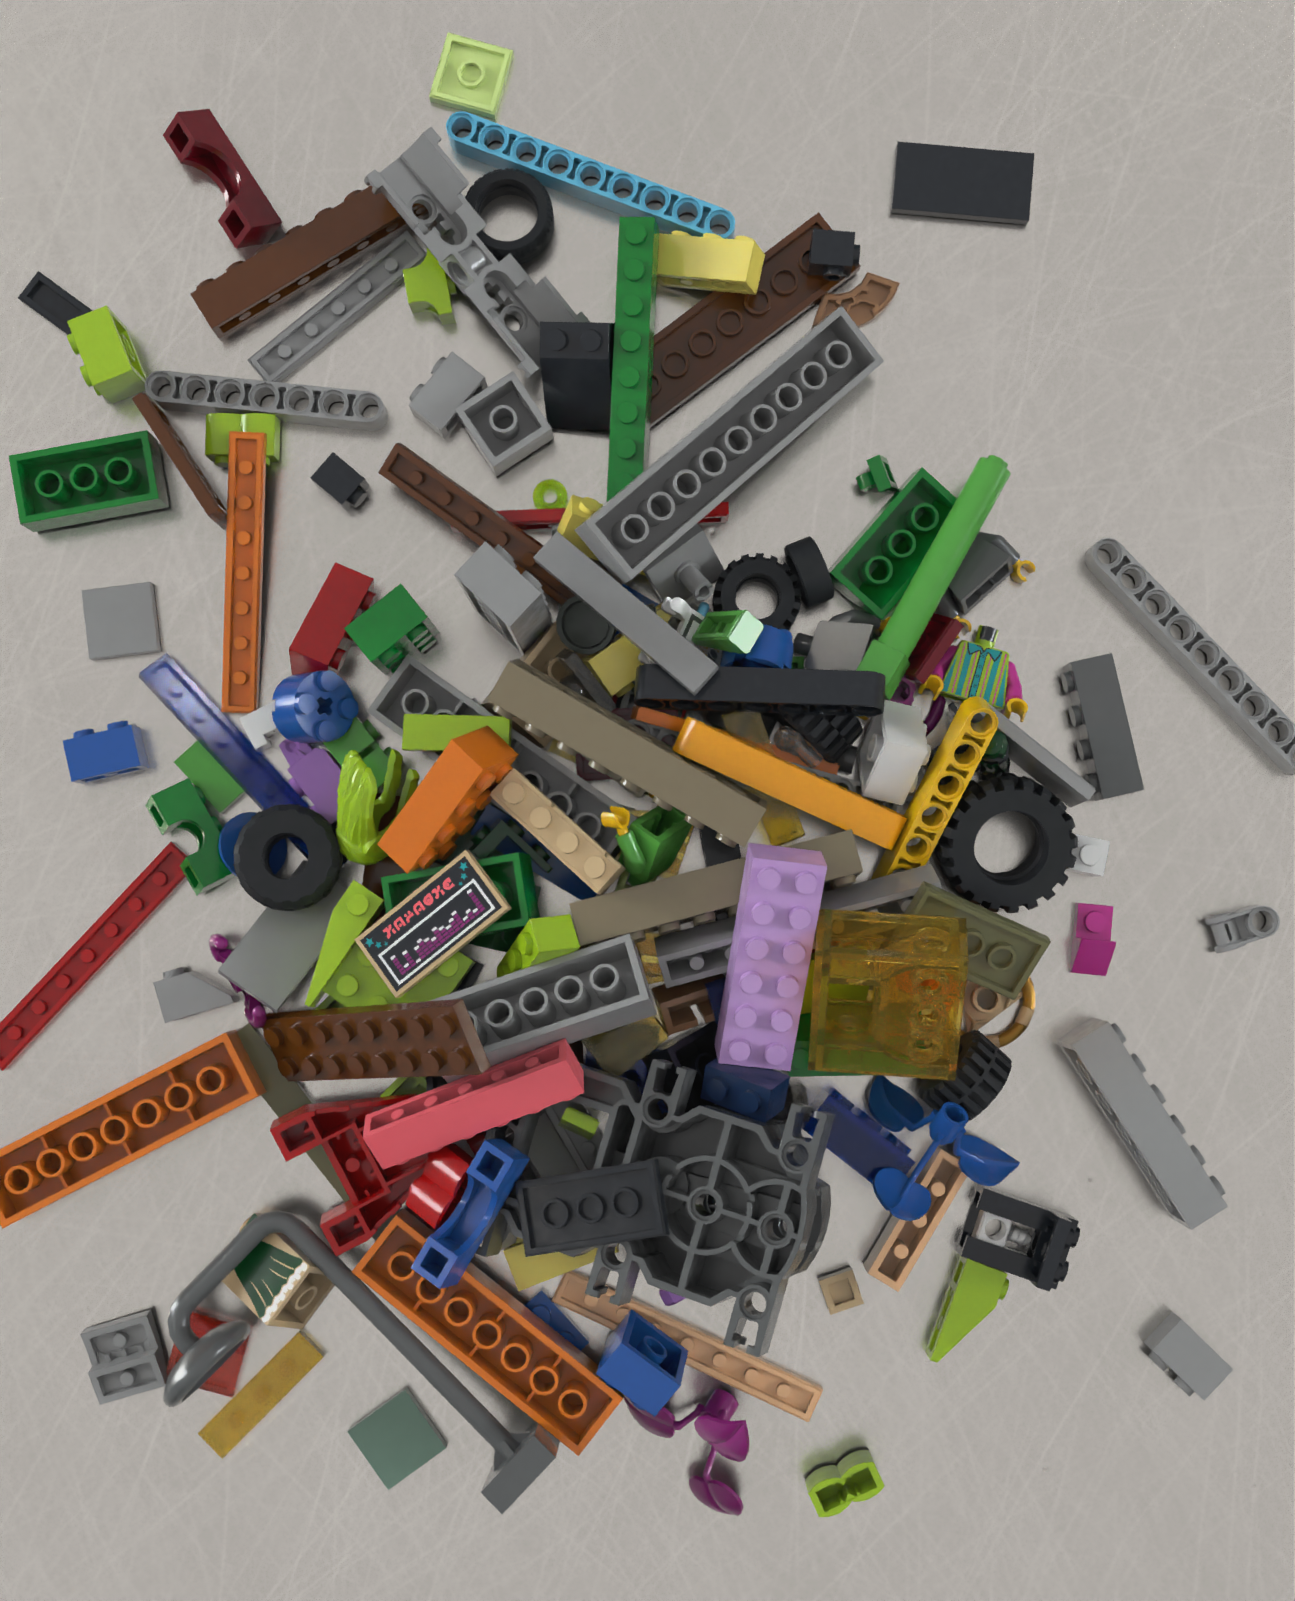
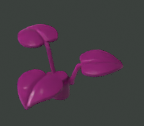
M715 1389L705 1406L699 1403L688 1416L680 1421H675L674 1415L663 1407L654 1417L646 1410L643 1411L635 1407L630 1399L624 1395L625 1403L638 1424L648 1432L660 1437H673L675 1430H681L697 1417L694 1422L695 1430L712 1447L703 1471V1478L692 1475L689 1479V1487L694 1496L708 1508L720 1513L739 1516L743 1511V1503L739 1495L726 1484L712 1480L710 1474L717 1452L725 1458L737 1462L744 1461L748 1455L749 1434L746 1420L730 1421L739 1406L736 1398L725 1390Z

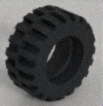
M1003 772L1001 776H996L993 773L982 775V781L976 783L972 779L969 782L938 841V846L935 848L936 857L942 865L940 868L946 878L968 901L982 905L984 908L996 913L1000 908L1004 909L1007 913H1018L1019 906H1025L1030 910L1038 907L1036 900L1042 896L1047 901L1055 895L1052 890L1057 883L1064 886L1069 878L1064 873L1066 868H1074L1076 857L1071 854L1072 848L1078 847V837L1072 833V829L1075 827L1073 818L1066 813L1067 807L1059 798L1033 779L1026 776L1018 777L1014 773ZM1017 811L1024 814L1031 820L1035 828V843L1029 857L1020 866L1007 872L994 873L984 869L974 855V844L981 827L990 818L1003 812Z

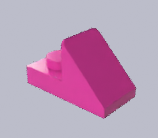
M1075 903L1070 960L1071 973L1106 976L1116 947V942L1111 941L1113 906Z

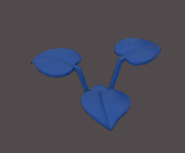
M878 1075L872 1083L868 1095L869 1110L873 1118L881 1126L892 1132H900L905 1127L913 1132L930 1123L929 1134L933 1140L909 1178L905 1173L895 1168H883L873 1180L874 1193L882 1206L887 1211H890L893 1216L901 1220L913 1221L923 1217L929 1210L931 1194L927 1188L916 1183L915 1180L939 1144L946 1145L954 1142L953 1153L960 1157L958 1165L961 1171L972 1181L984 1186L999 1184L1019 1166V1161L997 1147L975 1136L964 1135L966 1132L964 1126L969 1118L962 1106L954 1102H946L939 1111L934 1109L930 1115L924 1118V1111L920 1103L911 1094L891 1083L884 1075Z

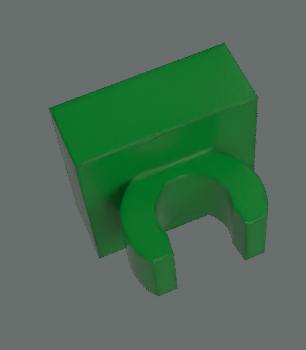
M881 455L866 460L870 472L856 477L860 490H864V492L877 487L879 493L888 495L898 490L888 460Z

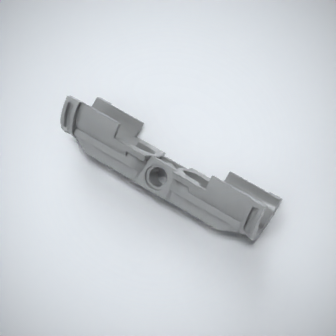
M430 127L398 159L381 172H377L374 169L365 177L364 182L367 186L371 185L373 187L371 191L375 195L383 193L438 260L439 265L451 280L472 301L520 359L521 363L517 367L519 370L523 368L526 372L524 376L529 378L541 367L540 321H590L582 311L576 315L546 276L535 284L511 253L499 262L476 235L487 224L461 193L468 186L469 182L438 145L442 139ZM419 203L424 205L429 212V218L423 220L416 217L412 210L413 204ZM435 220L438 224L429 231L428 227ZM446 235L450 240L447 243L441 237ZM492 290L495 296L490 298L486 292ZM504 304L505 307L497 313L495 310ZM506 314H512L518 319L520 323L519 330H511L505 325L504 316Z

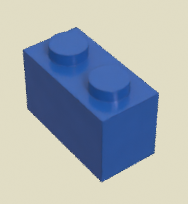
M119 721L108 724V730L95 733L94 729L80 730L73 733L72 739L63 740L71 782L83 784L149 768L140 727L129 725L128 721Z

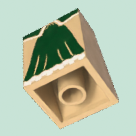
M254 1213L252 1217L248 1218L242 1224L240 1232L261 1214ZM277 1232L266 1236L222 1281L267 1326L295 1329L304 1328L335 1286L286 1235Z

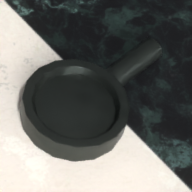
M577 596L568 599L561 606L556 618L557 632L561 641L568 649L579 654H593L603 650L614 640L617 632L615 628ZM654 604L646 605L653 612L656 613V608Z

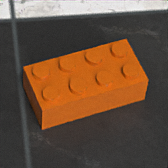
M489 726L451 739L377 845L407 874L419 868L425 870L439 858L444 861L457 848L454 842L459 835H464L474 825L476 820L473 816L476 812L482 810L493 799L490 796L491 792L513 769L511 765L519 754Z

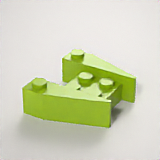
M353 880L332 911L305 1005L315 1008L325 993L346 1007L430 1001L456 992L475 962L458 951L402 997L395 998L354 940L373 925L385 907L384 900Z

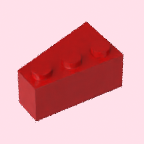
M335 562L289 647L292 675L327 670L334 671L337 675L339 674L353 643V639L344 628L376 602L377 593H374L373 578Z

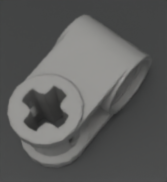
M1253 905L1208 917L1205 919L1206 925L1211 926L1217 944L1214 947L1215 952L1222 953L1275 934L1279 929L1280 918L1278 913L1271 907ZM1259 911L1266 917V925L1260 931L1255 929L1252 922L1254 915Z

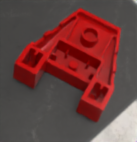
M418 1094L305 1104L273 1120L270 1132L286 1162L321 1144L350 1199L323 1213L320 1220V1227L336 1257L368 1241L377 1232V1229L402 1207V1204L409 1195L411 1184L423 1174L429 1152L410 1159L405 1164L394 1165L383 1170L363 1139L365 1115Z

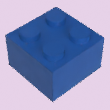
M631 1309L607 1338L596 1374L608 1386L619 1390L627 1396L635 1407L643 1411L646 1410L655 1417L681 1386L688 1350Z

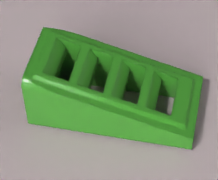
M747 610L707 612L691 641L699 646L738 654H748L763 631L764 625Z

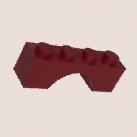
M210 109L177 112L163 136L181 164L201 170L221 189L225 198L226 209L218 219V222L234 247L239 249L266 244L282 221Z

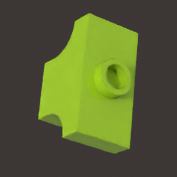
M427 248L426 257L420 265L402 269L409 306L412 313L432 312L440 318L442 325L456 323L451 298L452 294H457L456 284Z

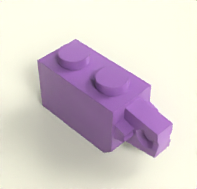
M285 739L279 744V747L290 765L287 769L292 776L288 780L290 785L299 796L307 795L314 804L310 809L322 815L332 826H337V790L341 765L325 749H313L309 744Z

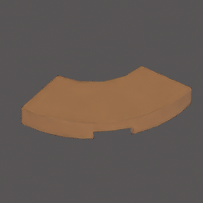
M867 272L862 282L851 291L841 294L827 293L822 297L812 328L840 306L845 309L858 327L871 322L891 303L900 283Z

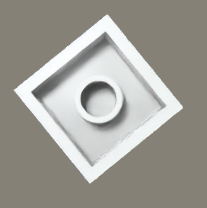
M884 700L883 714L872 717L857 752L862 796L903 805L908 793L914 792L918 782V772L922 765L925 766L928 763L931 753V746L927 744L926 740L927 725L923 723L921 708Z

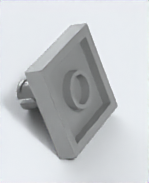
M695 524L644 568L643 572L661 602H663L665 597H670L671 599L680 597L686 601L692 594L698 601H704L712 595L714 588L711 583L718 579L724 568L703 529L698 524Z

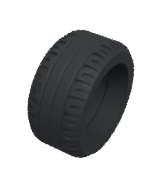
M513 168L493 170V172L484 174L482 178H478L465 196L475 211L481 216L484 208L492 200L504 195H516L525 198L533 204L538 213L537 221L528 234L514 241L496 240L488 236L483 230L476 235L498 262L511 253L520 265L529 263L545 250L553 234L554 214L550 196L541 182L529 173H525V171L514 170Z

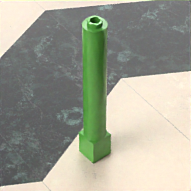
M997 456L980 457L881 636L878 641L873 639L856 670L874 671L885 675V699L889 701L910 665L908 659L1011 475L1007 469L1008 464Z

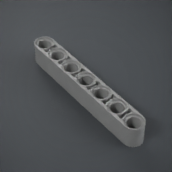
M155 371L145 381L147 395L161 409L200 414L266 413L275 414L280 422L368 431L382 428L388 419V411L381 398L376 393L370 391L172 371ZM165 384H171V390L168 395L158 397L160 387ZM206 388L203 398L195 401L192 400V394L196 389ZM233 391H239L240 397L238 401L233 404H227L226 398L228 394ZM269 394L275 395V400L271 406L260 407V401L264 396ZM308 398L309 405L306 409L302 411L294 410L297 400ZM336 401L344 403L343 410L340 413L333 415L328 413V408L332 403ZM376 405L379 409L375 416L371 418L362 416L365 407Z

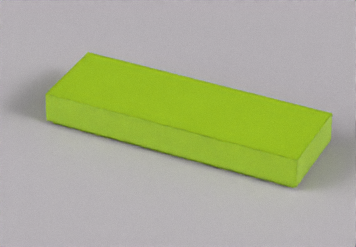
M404 714L402 750L443 752L451 739L485 726H489L511 747L512 720L503 716Z

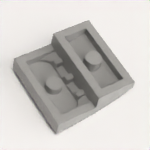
M151 1309L85 1328L80 1334L92 1364L88 1375L99 1405L166 1385L167 1371Z

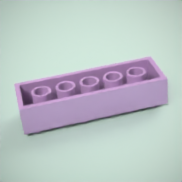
M748 843L714 1044L718 1063L784 1071L791 1070L827 871V864L821 851Z

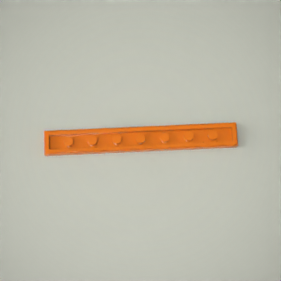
M229 431L221 712L251 713L259 709L267 434L260 432Z

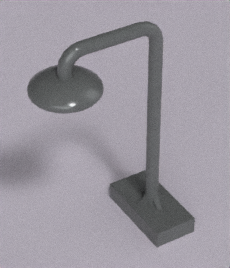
M277 1210L263 1213L252 1220L179 1293L171 1305L167 1321L169 1334L183 1356L174 1365L167 1378L163 1401L167 1406L175 1407L184 1402L202 1386L242 1345L251 1331L248 1322L243 1320L231 1321L211 1329L199 1339L190 1327L191 1313L266 1236L276 1232L282 1233L319 1268L495 1449L494 1465L490 1469L481 1493L501 1514L517 1500L556 1458L560 1443L557 1438L536 1421L525 1432L510 1433L393 1312L352 1273V1270L338 1256H335L334 1252L313 1230L292 1213Z

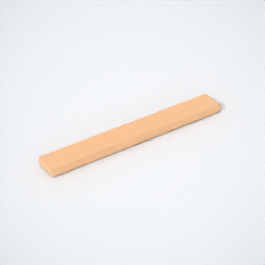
M575 1270L563 1274L552 1302L611 1330H615L632 1309L688 1350L686 1365L806 1422L810 1421L823 1392L822 1386L760 1357L748 1354L737 1346L734 1348L723 1344L724 1340L631 1297L629 1303L620 1306L609 1303L610 1297L615 1295L616 1291L612 1287L607 1286V1292L602 1294L600 1298L587 1295L585 1291L589 1280L588 1276Z

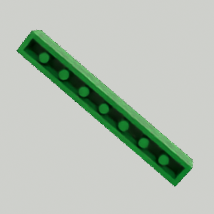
M619 217L607 502L647 469L649 463L659 226L655 217Z

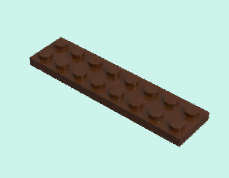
M819 212L764 253L765 258L756 295L713 291L654 335L650 428L821 300L825 294L833 291L860 270V264L853 266L849 278L843 277L840 281H829L823 279L821 275L808 274L810 240L813 229L832 230Z
M463 999L266 1014V1023L262 1027L264 1038L270 1045L277 1060L278 1069L288 1082L479 1075L491 1067Z

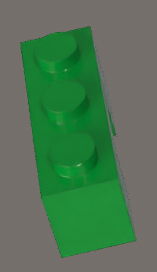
M187 778L151 795L145 806L162 835L173 830L182 829L190 832L196 838L198 844L197 852L187 856L180 867L196 896L234 878L235 875L226 868L220 857L218 842L222 826L215 816H210L205 807L206 800L201 789L198 786H193L190 779Z

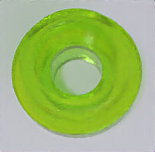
M547 479L535 487L533 501L537 509L564 508L568 499L567 491L559 481ZM548 492H553L557 495V499L553 503H547L544 500V496Z

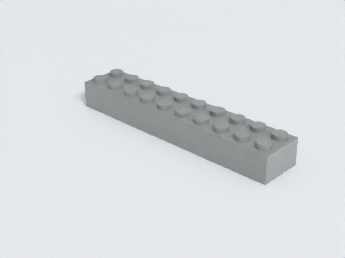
M840 306L575 529V532L617 582L622 585L632 580L879 367L884 360L845 309Z

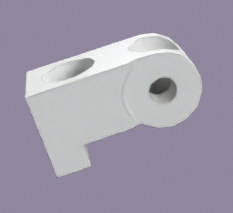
M275 701L239 718L254 749L258 752L272 747L269 737L279 733L272 717V711H275Z

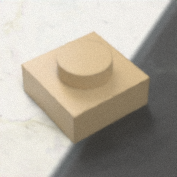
M851 1267L818 1278L830 1315L864 1304Z

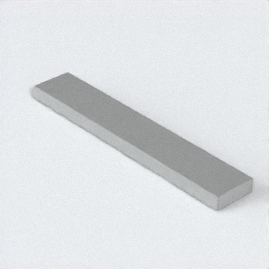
M406 230L251 356L248 362L264 381L281 382L404 282L402 269L420 265L426 257V252Z
M558 531L533 557L537 564L694 696L719 670L716 663Z

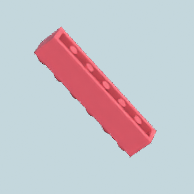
M566 1038L491 1066L483 1074L465 1076L365 1115L363 1139L383 1170L394 1165H402L410 1159L428 1152H436L444 1146L462 1139H470L483 1131L494 1127H502L517 1118L528 1114H536L551 1105L574 1099L584 1093V1071Z

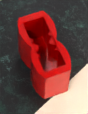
M449 1144L436 1152H429L423 1174L414 1180L409 1188L406 1206L431 1227L438 1230L460 1202L468 1183L466 1171L474 1158L456 1144Z

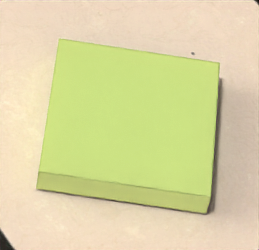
M447 33L429 94L430 102L496 119L514 58L513 50Z

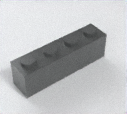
M1112 653L1068 663L1064 666L1065 672L1061 673V680L1064 691L1066 693L1070 692L1073 706L1069 707L1070 719L1074 727L1078 726L1081 740L1077 741L1078 753L1082 761L1086 760L1089 774L1085 775V780L1096 790L1094 793L1095 801L1144 790Z

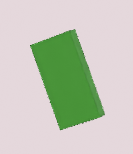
M200 738L174 761L190 781L201 789L204 796L221 814L248 791Z

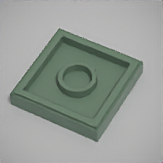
M407 1387L347 1431L388 1490L447 1447V1443Z

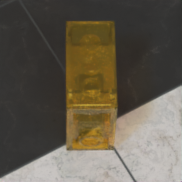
M820 909L816 929L808 1070L955 1081L969 963L966 918ZM933 979L936 981V983L931 986L920 985L924 980ZM830 983L873 986L872 1001L829 998ZM924 1009L933 1010L928 1015L918 1014L920 1011ZM917 1046L927 1047L928 1049H922Z

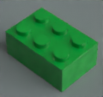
M401 583L344 628L369 661L385 675L389 672L394 674L407 654L411 656L417 650L422 653L429 649L437 641L435 636L440 633Z

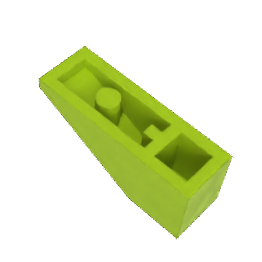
M960 1256L926 1349V1354L931 1361L939 1362L995 1309L998 1299H1004L1009 1287V1280L1006 1279L1007 1273L1005 1271Z

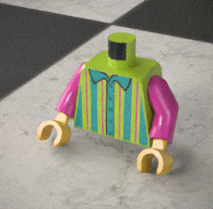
M978 626L974 643L961 640L956 646H950L926 682L918 688L919 694H922L925 688L932 690L934 693L932 700L934 701L939 695L961 703L969 697H982L998 711L1003 710L1006 705L1003 715L1009 719L1011 712L1017 713L1020 716V722L1024 721L1028 710L1027 703L1023 700L1022 686L1015 664L1009 661V653L994 648L999 630L988 626Z

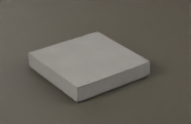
M152 582L81 590L89 659L99 660L161 652Z

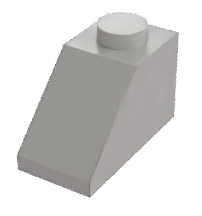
M183 967L163 972L164 979L153 982L165 1023L240 1002L237 993L196 971L185 973Z

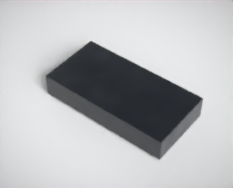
M39 271L18 297L21 302L66 335L71 334L67 323L68 320L93 311Z

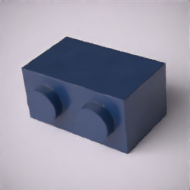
M716 1058L706 1065L700 1098L766 1123L784 1109L790 1076L773 1069L720 1064Z

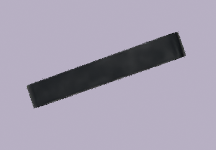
M644 664L636 668L634 704L638 707L642 706L649 709L867 717L878 716L884 712L886 677L874 671L718 666L719 670L694 696L657 664Z

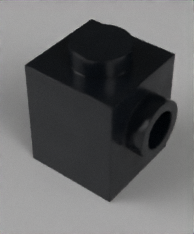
M813 229L810 240L808 274L821 275L823 279L829 281H840L843 277L849 278L852 267L859 265L860 245L854 244L855 232Z

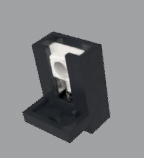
M978 1184L956 1251L962 1257L1029 1280L1035 1287L1050 1292L1051 1288L1056 1289L1058 1282H1063L1067 1275L1069 1262L1066 1261L1070 1247L1074 1248L1078 1242L1080 1228L1077 1225L1079 1221L1071 1215ZM999 1219L1001 1221L1000 1231L994 1236L986 1235V1224L990 1220ZM1014 1221L1033 1228L1031 1236L1028 1234V1230L1023 1231L1022 1228H1015V1225L1012 1227V1222ZM1011 1241V1243H1017L1019 1247L1024 1245L1026 1252L1007 1246L1005 1243Z

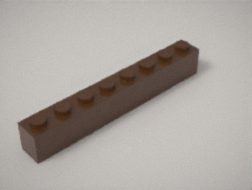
M372 186L364 190H355L348 194L344 202L336 207H328L318 212L314 220L306 225H297L288 230L285 237L276 243H267L261 246L256 251V255L246 261H237L231 264L226 269V273L216 279L204 280L197 286L196 291L191 293V296L211 329L220 339L405 228L408 224L382 192L375 195L371 191ZM416 203L412 206L413 213L419 219L429 213L422 204Z

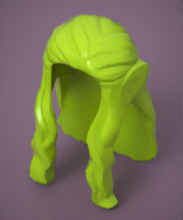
M391 749L387 773L384 780V791L376 800L377 782L371 768L367 767L358 751L350 750L345 755L337 790L336 838L340 847L339 851L349 861L361 865H371L378 863L388 856L377 843L394 819L380 832L378 827L382 816L393 806L396 792L401 782L403 756L397 750ZM409 769L407 771L395 818L418 787L420 775L416 770Z

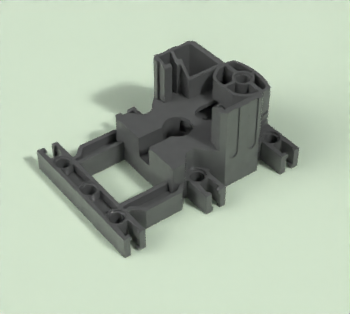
M653 1059L643 1094H641L635 1081L580 1063L584 1071V1093L570 1101L609 1113L593 1169L658 1159L670 1235L620 1242L627 1253L624 1262L619 1261L615 1255V1247L618 1243L561 1251L560 1253L576 1257L598 1248L585 1294L600 1298L602 1294L607 1292L608 1287L605 1284L610 1271H616L619 1274L615 1295L610 1297L609 1303L617 1306L629 1303L639 1270L641 1269L647 1284L710 1307L736 1297L723 1344L732 1348L740 1344L745 1345L747 1338L741 1336L746 1321L749 1320L758 1323V1331L755 1345H748L746 1353L756 1357L768 1353L789 1277L808 1269L816 1257L827 1231L831 1208V1189L828 1183L818 1178L836 1114L815 1110L813 1117L819 1119L811 1139L802 1137L801 1128L804 1114H811L813 1107L802 1103L791 1104L787 1122L776 1119L774 1116L764 1123L719 1105H700L685 1113L697 1072L695 1069L685 1066L677 1067L676 1073L679 1075L672 1093H667L664 1091L667 1069H671L673 1062L664 1059ZM661 1099L668 1105V1114L665 1118L662 1117L661 1110L657 1104ZM540 1112L512 1120L502 1126L503 1129L487 1130L484 1140L503 1139L506 1141L505 1132L508 1127H511L514 1131V1140L511 1145L528 1156ZM522 1174L520 1175L517 1182L521 1181ZM516 1186L513 1187L484 1237L482 1247L479 1246L476 1254L484 1257L499 1254L507 1225H509L513 1236L523 1239ZM709 1194L716 1200L717 1205L714 1213H712L708 1205ZM754 1292L762 1294L765 1298L766 1308L764 1312H759L754 1308L752 1304Z

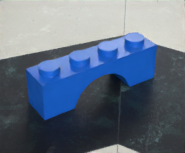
M503 1139L484 1140L466 1171L468 1183L460 1202L445 1223L428 1237L411 1269L439 1289L457 1285L530 1158Z

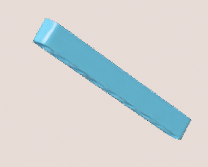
M455 112L446 122L450 146L458 154L498 169L513 168L514 170L525 171V173L534 176L543 186L626 217H655L659 229L668 233L683 231L691 236L703 237L705 233L715 234L712 232L711 227L721 224L728 231L719 236L724 239L734 238L735 218L730 211L468 112ZM460 129L471 131L468 136L463 138L455 136L456 132ZM492 141L503 143L496 150L487 148V145ZM527 152L535 155L534 159L528 162L518 159L520 155ZM558 164L567 167V170L561 174L551 172V168ZM590 176L600 180L594 186H587L583 183V180ZM622 188L631 191V195L627 198H619L614 193ZM657 200L662 202L664 206L659 210H651L646 205L650 201ZM689 212L696 219L687 223L681 221L679 215Z

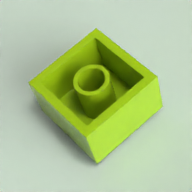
M107 305L67 321L71 330V334L67 335L69 344L76 355H81L84 366L80 367L81 374L88 387L93 386L98 396L103 395L109 402L114 404L145 391L146 376L126 326Z

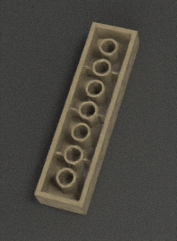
M520 659L508 661L487 699L495 704L492 709L496 713L510 720L513 717H518L527 722L524 728L541 738H544L545 735L558 740L556 746L572 756L581 753L590 759L588 765L606 775L609 771L614 772L622 777L620 783L637 793L641 789L654 795L652 801L668 811L675 807L685 813V821L702 830L706 825L717 831L716 838L732 848H735L737 844L743 847L746 846L767 810L766 800L712 769L672 750L673 747Z
M852 829L785 846L821 851L827 864L824 886L830 885L832 890L852 885V883L856 882V877L863 872ZM746 857L569 903L581 949L629 933L634 943L646 940V933L658 931L659 935L663 936L680 931V924L692 921L694 927L715 922V915L726 912L729 918L736 916Z

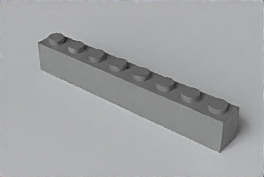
M928 864L823 892L812 949L896 927L923 881L941 888L940 880L933 866ZM736 916L654 938L657 958L666 988L727 972Z

